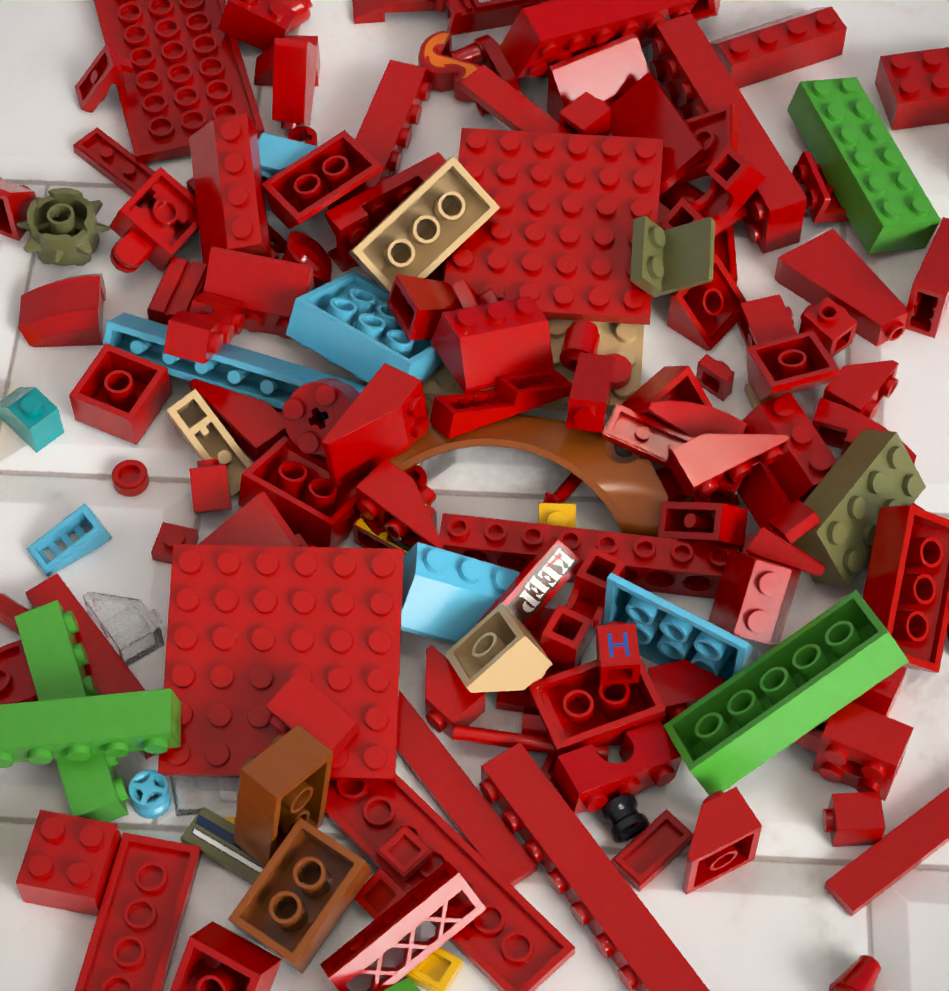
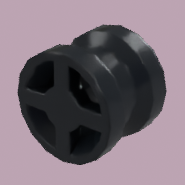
M632 794L616 797L600 810L599 815L603 822L611 826L610 835L616 843L626 842L635 838L649 825L647 817L637 810L638 802Z

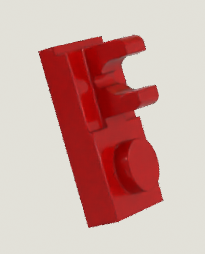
M105 44L75 85L80 108L83 111L93 113L99 103L106 98L108 89L112 84L123 85L125 83L122 71L132 73L134 70L131 60L117 55L112 44Z

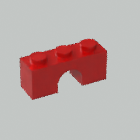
M727 145L705 170L712 178L707 192L701 198L692 202L681 198L659 224L667 230L711 217L715 220L716 237L767 177L730 145Z
M203 291L192 300L190 312L180 310L169 319L163 353L205 364L215 354L217 355L221 348L229 344L233 337L241 333L245 321V315L241 314L243 302Z
M595 547L591 548L575 576V583L565 606L558 604L541 634L540 646L552 663L567 670L577 667L596 633V627L603 621L607 577L612 572L624 579L625 561Z
M660 720L626 731L619 751V755L624 761L623 763H610L602 759L592 744L557 756L551 779L575 814L586 810L588 812L597 811L616 797L625 794L635 796L641 790L654 785L657 787L665 786L676 777L682 757Z

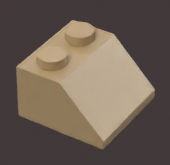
M502 602L445 653L464 686L471 693L525 690L531 683L541 679L546 670L553 665L531 632Z

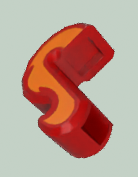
M440 31L430 35L420 47L418 66L427 68V82H431V90L440 92L454 90V98L463 102L474 101L460 90V82L481 67V65L449 56V52L452 51V32Z

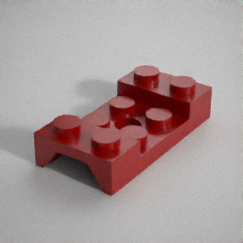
M439 152L325 212V218L336 236L337 247L328 251V256L343 273L353 267L360 266L348 252L446 161Z

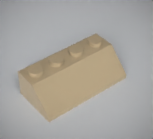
M452 156L356 244L348 254L378 285L390 294L396 274L426 278L500 207L458 160Z

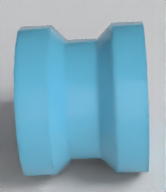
M144 770L138 772L131 779L128 791L134 811L139 816L146 819H155L168 811L171 805V794L166 778L162 774H158V771ZM157 794L158 797H155L149 801V798L151 796Z

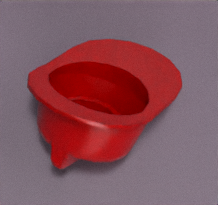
M292 231L288 236L287 249L281 260L312 266L315 289L324 282L329 283L331 281L332 264L327 252L312 237L303 232Z

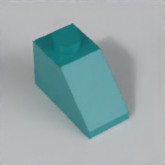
M19 387L0 401V419L36 453L64 433L58 408L36 387Z

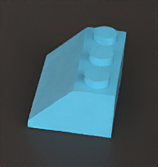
M417 542L404 556L401 630L455 645L477 624L520 575V572Z

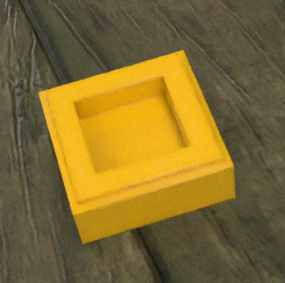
M439 947L406 975L413 983L427 991H447L462 968L463 960Z

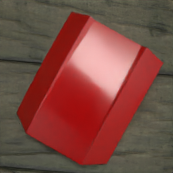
M102 273L57 280L21 295L18 329L28 344L32 347L103 345L102 321L106 288Z

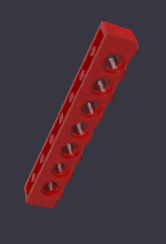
M443 513L439 533L444 550L515 571H523L549 540L555 536L583 562L592 547L625 561L624 579L647 591L715 599L729 550L739 551V546L448 513ZM578 570L567 582L575 583V576Z

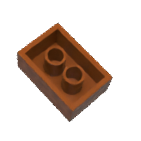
M298 724L288 733H281L276 736L270 746L261 754L249 757L240 769L233 842L260 865L265 867L300 817L317 829L320 828L324 820L334 752Z
M300 817L228 920L240 932L303 974L372 874V870L366 860Z

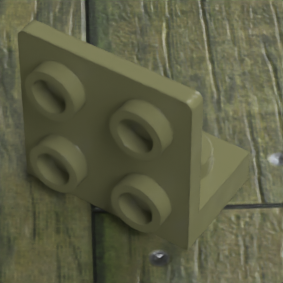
M647 216L635 218L633 220L630 281L649 295H652L653 298L711 282L713 280L715 220L707 217L664 230Z

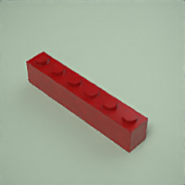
M394 60L389 61L355 138L382 165L383 170L330 204L328 210L385 181L392 176L393 172L397 173L399 171L402 160L401 152L403 148L409 147L411 141V128L413 124L417 125L419 123L422 102H427L430 97L432 85L431 82H427V68Z

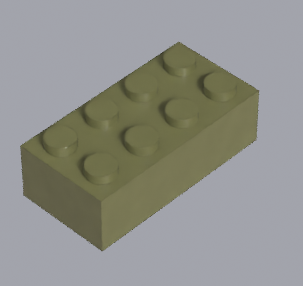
M862 430L805 500L804 504L816 513L820 522L794 541L793 544L826 565L825 567L827 568L821 576L810 574L814 583L848 587L870 559L880 507L911 505L926 488L897 432Z

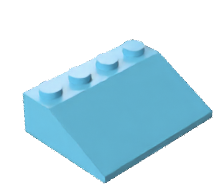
M355 271L347 273L295 299L286 335L298 341L300 346L312 349L324 356L331 364L339 365L350 371L361 381L370 382L383 364L386 363L422 380L423 385L443 363L430 343L431 339L408 340L387 305L389 293L377 283Z
M612 572L607 577L603 625L613 621H620L625 624L636 623L639 655L655 664L663 665L687 660L727 681L759 658L760 652L741 638Z

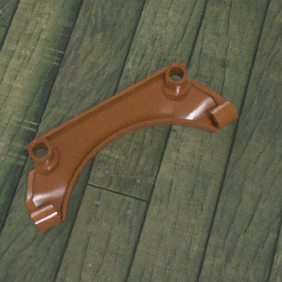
M425 398L429 420L427 432L421 439H417L409 450L389 460L406 472L434 456L470 447L494 446L530 452L557 463L580 478L607 506L621 532L627 534L658 537L661 502L668 501L669 499L649 459L639 458L640 455L635 453L629 457L618 456L615 451V444L602 439V433L566 428L567 421L517 414L447 439L430 423L434 400ZM375 468L369 470L368 472H366V473H364V474H362V475H360V476H358V477L364 479V478L367 477Z

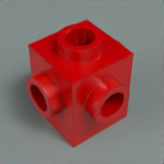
M827 296L818 304L813 303L803 311L800 317L802 321L799 333L813 330L833 358L853 342L858 322L848 314L844 307L837 305Z

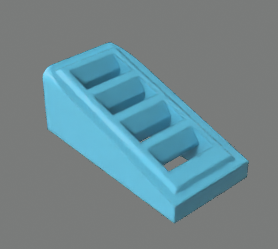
M83 504L26 549L45 575L49 577L109 541L112 536L86 504ZM89 525L92 530L86 534L82 528ZM76 533L80 538L75 543L70 538V535ZM61 540L68 547L63 552L56 544ZM47 548H50L56 556L52 561L43 552Z

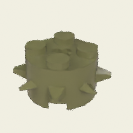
M70 188L51 189L48 191L49 196L34 199L27 210V220L17 222V226L29 230L31 236L23 247L26 253L36 252L38 259L43 264L83 266L90 262L91 255L96 251L100 242L99 233L110 230L109 226L97 222L96 215L103 206L100 200L89 201L83 197L82 192Z

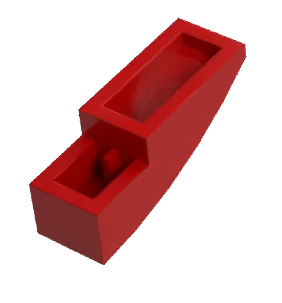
M820 398L812 422L826 445L842 449L841 456L862 430L888 431L885 427L867 416L824 398ZM902 441L915 464L917 455Z
M658 401L635 403L630 407V409L694 438L702 434H743L747 426L745 422L729 413L693 402Z

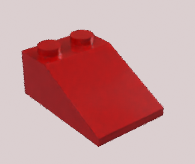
M386 363L383 364L322 441L332 485L339 487L377 467L385 459L390 460L410 449L417 439H421L425 435L429 427L422 380Z
M641 658L639 683L600 685L598 661L596 659L540 679L527 687L557 753L573 751L590 744L593 747L622 745L626 731L660 720L662 725L665 724V706Z

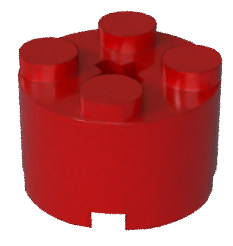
M333 378L320 379L296 389L283 405L284 425L292 442L303 453L325 455L322 445L323 439L359 396V392L351 385ZM323 412H327L329 416L325 421L321 416Z

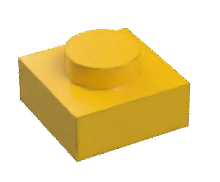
M538 502V524L575 528V503Z

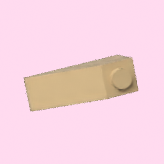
M194 389L166 410V416L200 460L219 459V465H227L230 494L232 497L240 491L241 474L252 463L198 391Z

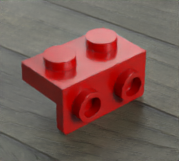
M802 152L797 164L793 167L792 175L807 197L806 209H808L813 223L849 222L845 208L841 207L833 193L832 185L828 184L821 172V165L815 164L810 152Z

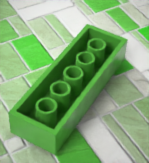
M857 77L800 81L787 111L816 163L821 165V172L828 184L832 185L834 195L841 207L845 208L846 216L867 253L876 254L926 248L941 219Z
M855 590L663 726L689 771L705 791L711 795L716 791H725L757 767L763 765L770 758L860 697L880 681L893 674L908 663L909 660L859 592Z

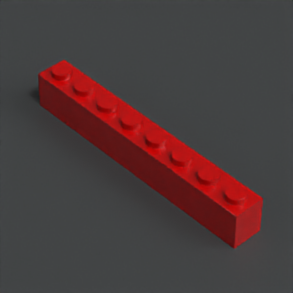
M521 742L481 766V782L479 787L482 794L489 803L496 802L502 810L501 816L505 825L513 834L518 832L525 841V850L536 864L540 862L548 872L547 879L552 889L558 895H565L571 903L570 910L575 920L582 927L587 925L594 934L593 940L601 955L606 959L611 957L618 966L619 978L629 991L634 989L635 991H710Z

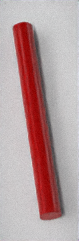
M458 724L454 725L452 740L511 748L521 742L527 751L554 755L567 753H557L551 739L546 737ZM594 747L599 756L608 761L609 747Z

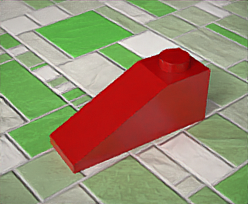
M193 379L189 382L190 390L196 389L243 453L253 463L283 436L290 438L285 429L283 412H277L269 403L198 379Z

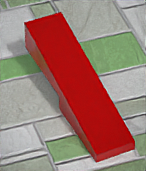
M556 370L497 377L494 390L435 396L430 423L447 439H451L570 395L572 383Z

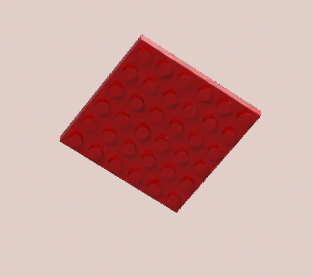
M462 128L458 162L500 208L446 258L444 282L453 286L465 279L479 294L492 288L499 301L531 296L547 319H583L595 322L650 325L652 295H649L630 281L633 220L641 216H647L658 225L664 139Z
M173 544L163 689L171 688L182 703L181 747L168 748L167 752L159 754L158 774L163 776L240 778V769L244 762L253 755L258 756L270 746L274 738L281 734L268 722L272 715L268 712L266 705L293 675L299 671L355 720L360 729L332 760L330 780L396 781L404 549Z

